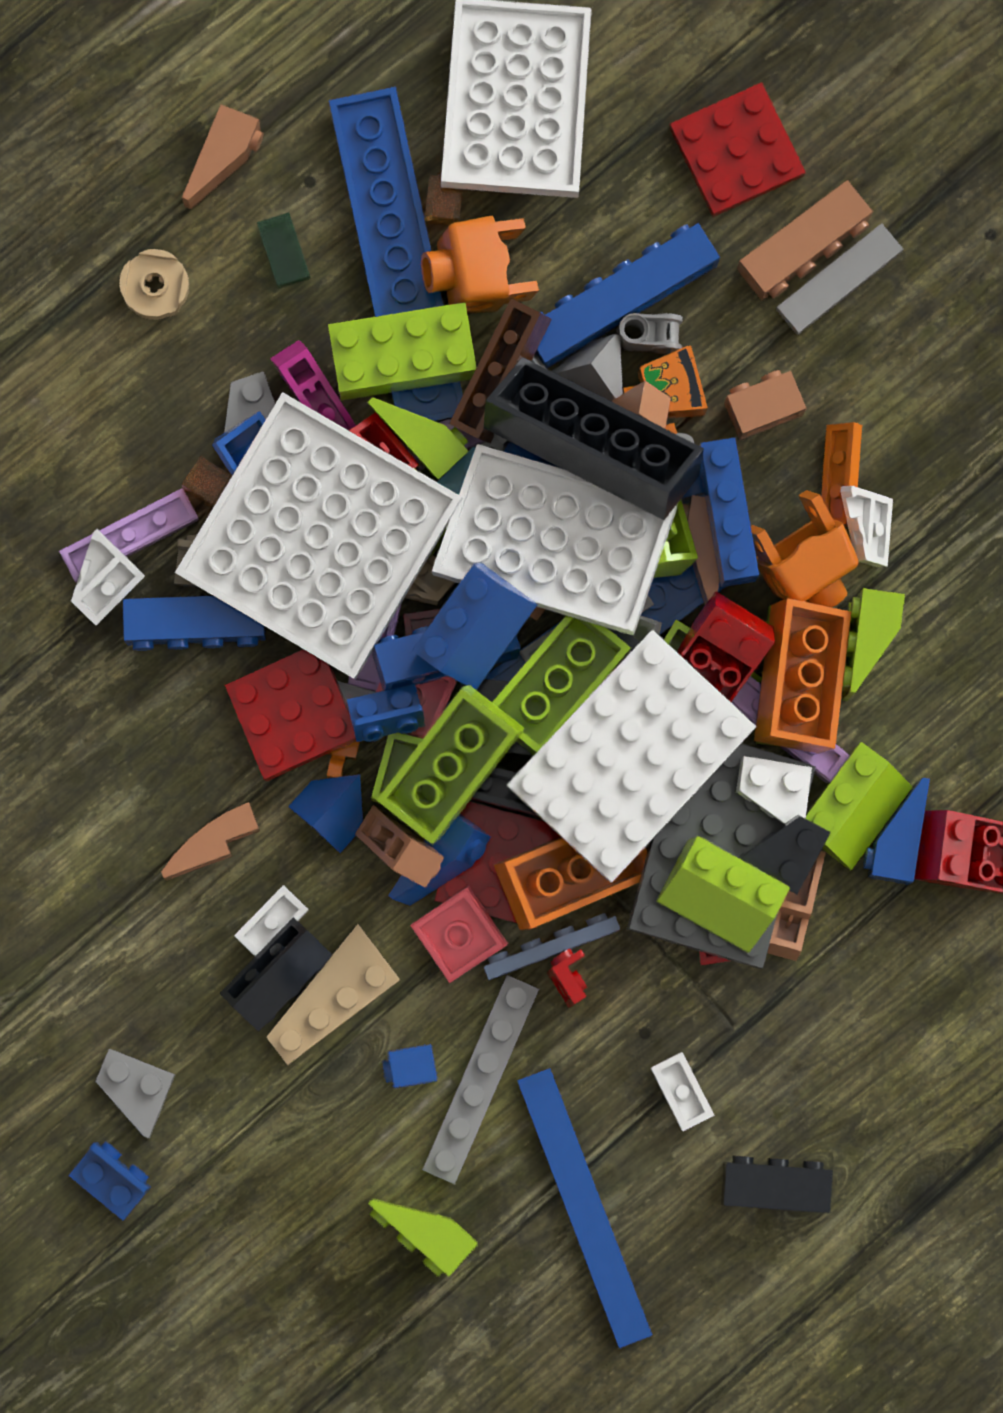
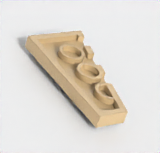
M359 924L352 930L268 1034V1040L287 1065L291 1064L400 981L399 977Z

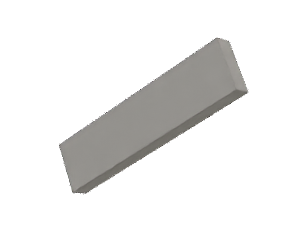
M881 223L777 306L776 310L798 336L902 253L903 248Z

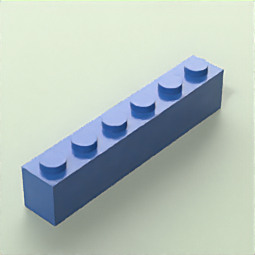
M699 223L691 228L688 225L680 227L670 235L672 239L663 245H660L659 242L650 245L642 251L643 257L633 263L630 260L620 263L612 270L614 274L602 280L601 277L590 281L583 287L585 291L573 298L570 294L560 299L554 305L556 309L545 315L552 320L536 351L546 369L584 347L592 340L619 326L622 319L628 314H639L717 267L720 256Z

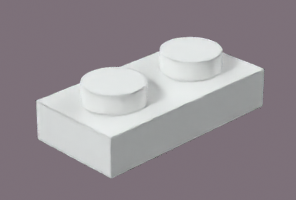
M283 885L234 936L256 956L293 917L299 921L309 909Z
M683 1052L650 1068L682 1131L714 1116Z

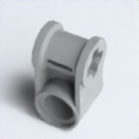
M628 314L622 319L616 332L620 336L621 348L627 351L654 352L658 354H670L682 348V345L679 344V325L683 323V317L677 314ZM636 326L641 332V337L638 339L629 338L625 334L624 328Z

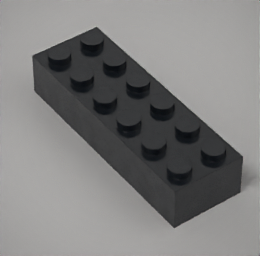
M524 357L521 358L486 399L484 429L662 520L667 518L700 475L703 447Z

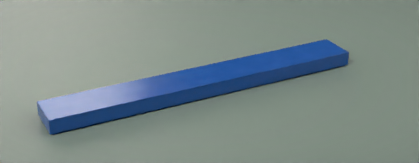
M549 1068L518 1080V1085L618 1347L621 1348L652 1336L551 1069Z

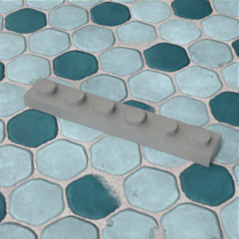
M508 975L506 976L423 1167V1171L453 1184L456 1183L539 991L538 988Z

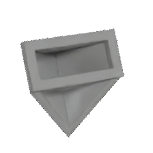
M613 334L592 340L552 372L609 401L614 400L622 395L620 336Z

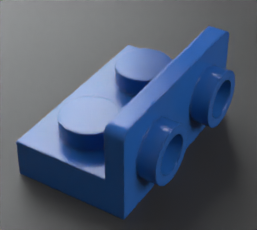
M415 684L347 699L356 742L364 740L373 742L386 735L394 733L407 734L416 731L420 727H425L422 705H420Z
M105 1141L102 1146L98 1142H94L87 1154L69 1174V1177L124 1221L150 1190L151 1186L146 1183L149 1176L134 1164L130 1168L125 1166L118 1160L122 1154Z

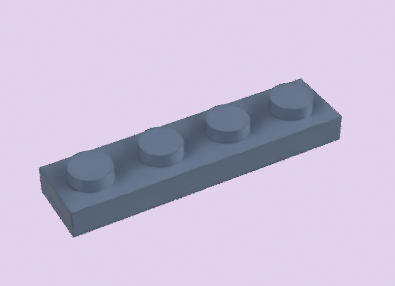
M603 913L586 920L588 927L575 931L573 926H569L554 932L555 939L542 944L540 938L520 945L522 952L510 957L507 951L493 955L488 958L489 965L483 967L487 980L490 981L563 953L569 948L573 949L618 932L620 927L615 916L607 919L606 914Z

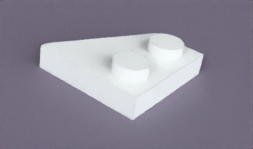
M841 486L840 492L851 543L859 562L874 567H888L893 499L855 486Z
M96 529L92 534L71 602L97 625L145 575Z
M743 756L740 758L736 792L749 802L757 804L764 813L771 818L775 817L783 824L796 815L806 818L812 767Z

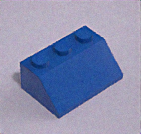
M482 562L473 564L412 651L440 672L477 690L538 604Z

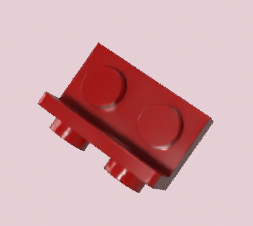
M571 948L564 951L550 961L553 967L547 972L548 977L568 1008L586 997L583 991L587 986L577 970L571 973L568 968L585 956L582 949L576 953H573Z

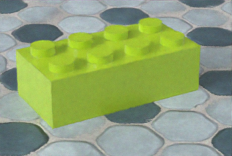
M465 302L328 324L341 401L471 380L477 368Z
M566 615L492 703L525 728L516 742L535 756L629 654L631 647L607 627Z
M467 685L461 688L378 797L377 801L427 841L434 844L441 839L525 728L472 686Z

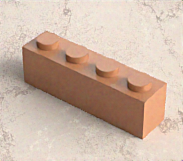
M847 180L739 261L737 270L761 301L769 295L774 299L789 287L787 282L798 275L799 278H803L816 267L814 262L821 256L825 255L826 258H829L840 250L843 246L841 241L849 235L856 238L870 226L868 221L873 211Z

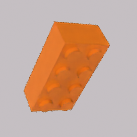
M789 598L771 605L769 624L774 627L775 643L764 657L754 741L818 754L835 749L851 611Z
M561 836L496 863L494 867L519 929L526 930L535 928L639 883L647 850L644 847L612 883L601 875Z

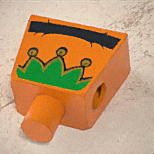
M691 345L639 368L638 376L640 383L646 381L671 398L667 419L706 414L708 407ZM637 385L622 388L623 394Z

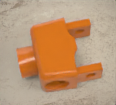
M487 216L449 225L437 242L438 250L427 251L422 254L421 272L426 290L429 293L446 291L449 305L465 302L467 313L498 311L503 304L509 303L511 298L518 302L531 300L539 291L537 281L508 285L506 271L510 258L507 245L501 241L518 238L526 228L524 218L495 222L493 216Z
M806 490L798 495L811 519L803 527L773 545L765 529L754 525L751 526L754 548L757 554L758 570L773 594L783 600L789 598L834 607L843 601L848 593L840 578L853 571L858 566L859 560L843 523L832 518L820 494Z

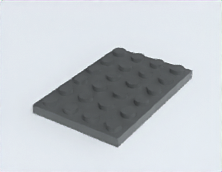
M740 744L650 841L627 930L750 967L763 969L776 917L752 950L747 953L656 902L688 839L700 836L738 858L741 854H746L760 844L761 840L769 834L777 832L784 826L775 817L771 818L764 813L757 804L749 802L736 792L741 757L748 756L812 767L810 791L816 766Z

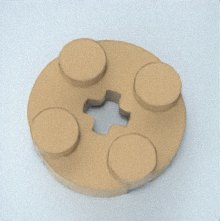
M149 249L139 253V256L134 257L131 262L129 260L124 265L120 275V291L127 307L137 315L147 319H163L176 315L180 307L185 303L189 293V278L185 268L173 254L164 250ZM153 276H158L160 283L164 284L163 288L158 289L156 293H152L150 288L145 286L146 281H152Z

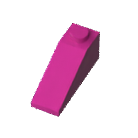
M300 340L270 358L298 402L348 431L356 426L313 356Z

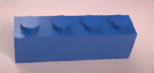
M729 438L700 443L699 446L704 448L700 472L720 587L755 582L759 576L736 439Z
M215 596L123 599L124 641L127 645H133V650L136 651L153 650L154 644H167L168 649L177 650L189 648L188 643H202L203 648L223 647V642H237L238 647L258 646V641H266L264 625Z
M429 626L418 628L412 632V635L398 638V635L384 637L378 641V644L374 645L372 656L383 691L411 684H423L448 676L412 651ZM517 635L496 664L518 659L521 648Z

